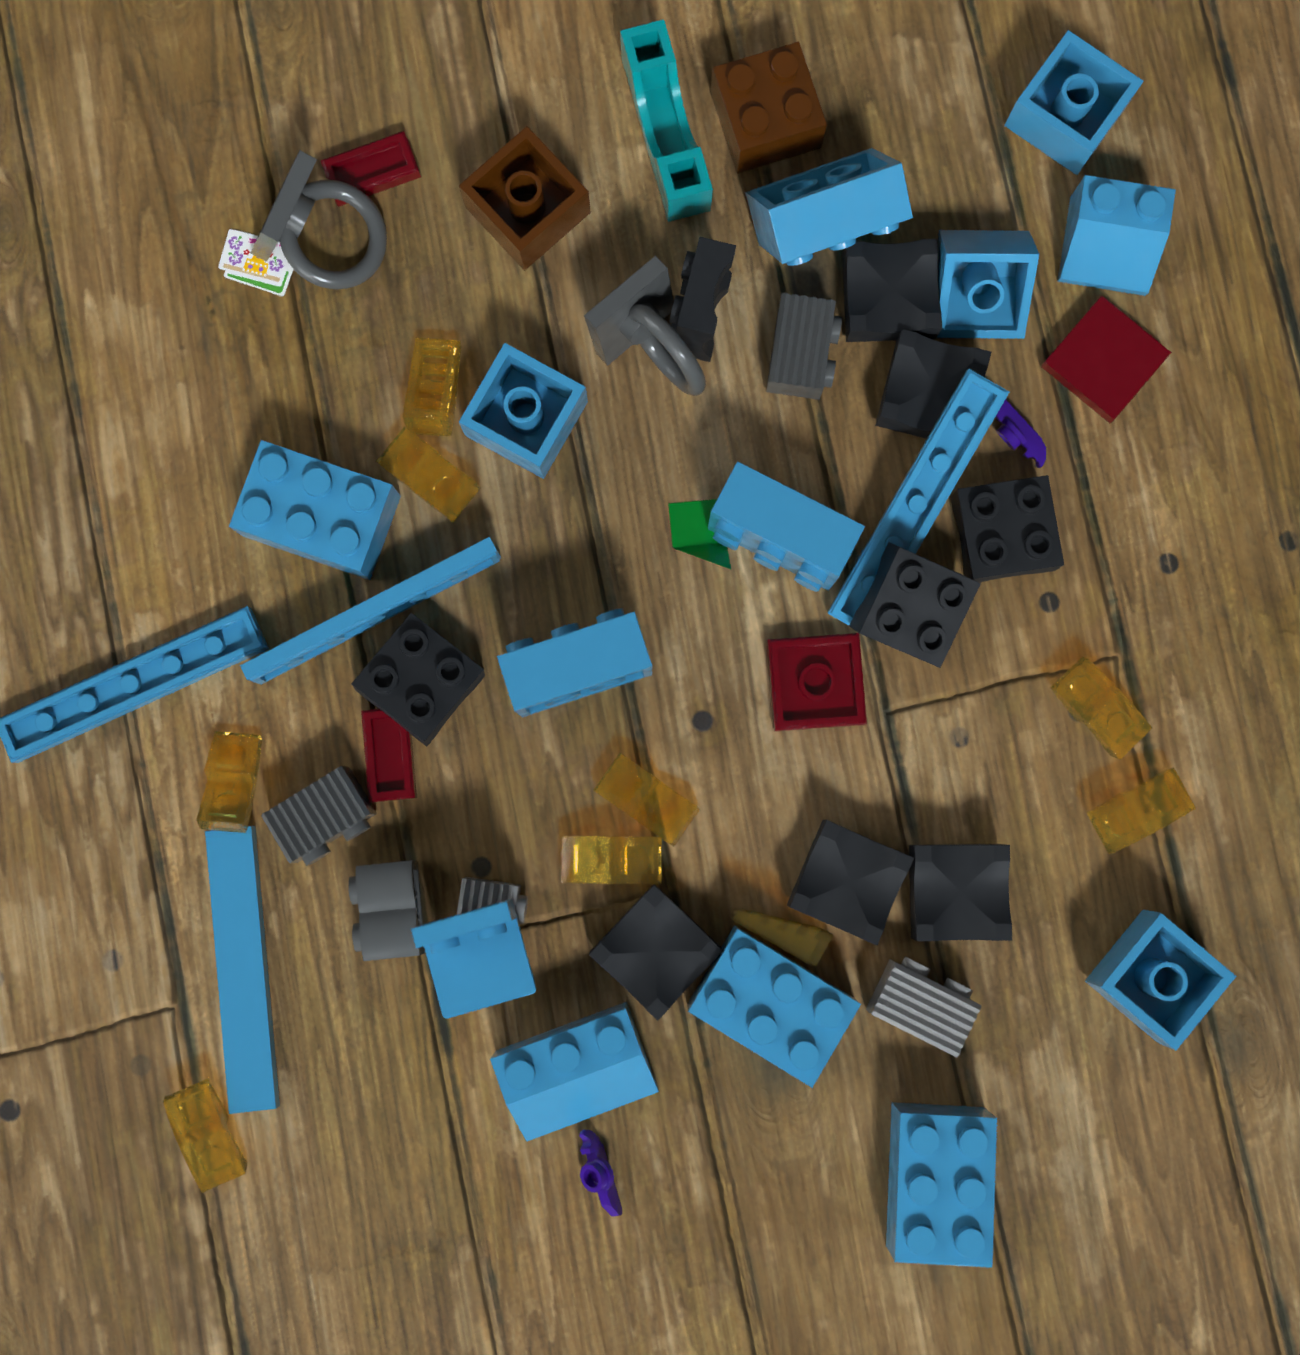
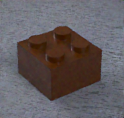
M799 41L712 67L710 93L737 174L821 149L827 123Z
M528 126L459 185L465 208L524 271L591 213L589 191Z

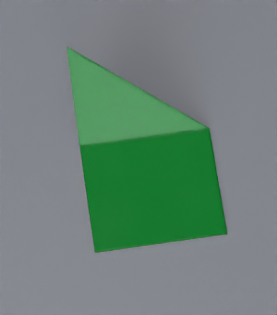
M717 499L669 503L673 549L731 569L728 548L712 538L714 532L708 530L711 510Z

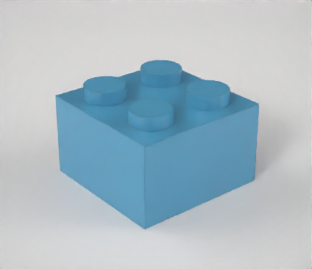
M1068 30L1018 98L1004 126L1078 175L1144 81Z
M504 343L459 420V424L466 437L544 479L588 403L586 387Z
M1142 910L1086 978L1085 982L1153 1040L1176 1051L1235 979L1236 975L1162 913Z

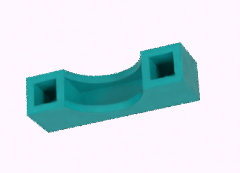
M665 20L621 30V58L667 221L671 222L711 211L713 188L701 146H697L689 127L680 91L676 59Z

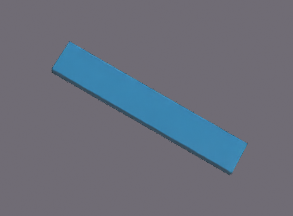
M970 369L966 370L827 612L829 615L850 625L855 612L864 601L872 586L888 542L916 554L1007 398L1008 390Z
M488 537L241 664L240 667L247 680L262 685L500 562L502 558L493 541Z
M246 606L1 717V740L11 763L22 762L264 652L269 647L252 609Z
M247 826L205 831L229 1114L276 1109L280 1106L256 827Z

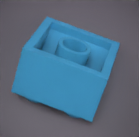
M1085 175L1070 196L1058 282L1146 296L1149 293L1170 233L1176 189Z
M939 230L938 290L942 312V329L937 338L1024 339L1039 260V252L1030 231Z

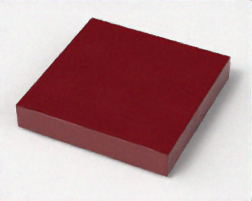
M1101 295L1041 367L1103 419L1111 423L1172 352Z
M859 633L767 640L774 732L867 724Z

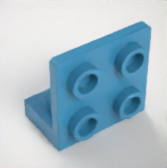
M512 899L425 923L411 929L416 948L424 946L441 1012L446 1019L534 994L537 989Z

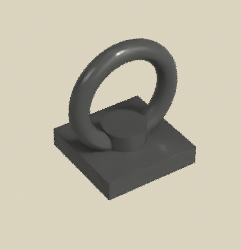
M299 150L250 253L267 262L277 243L280 242L282 252L290 266L308 282L327 289H347L360 285L377 271L385 256L387 233L383 217L375 203L363 191L353 185L337 180H319L306 184L317 159ZM331 198L344 201L354 207L363 217L369 232V245L362 260L354 267L343 271L326 270L312 263L301 250L297 238L317 200Z
M654 256L584 315L595 352L607 366L632 345L640 344L659 370L677 388L688 395L697 396L705 390V375L689 347L664 319L672 312L674 300L668 268Z

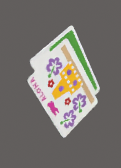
M230 229L218 266L219 269L225 270L224 277L279 296H284L294 269L286 260L280 242L277 243L266 262L250 253L258 236Z

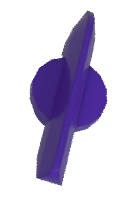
M1005 399L996 415V418L1002 424L996 430L997 434L1013 450L1022 445L1026 450L1023 456L1026 459L1033 458L1036 468H1041L1046 460V446L1042 438Z
M582 1130L579 1134L583 1142L580 1151L582 1155L586 1154L588 1161L581 1168V1182L588 1191L598 1193L601 1206L611 1216H620L623 1210L614 1183L613 1170L608 1163L604 1146L598 1135L594 1132Z

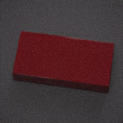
M404 131L320 160L327 180L348 183L363 191L367 196L421 178ZM334 199L338 207L348 204L344 201Z
M380 709L361 711L369 803L417 798L412 735Z

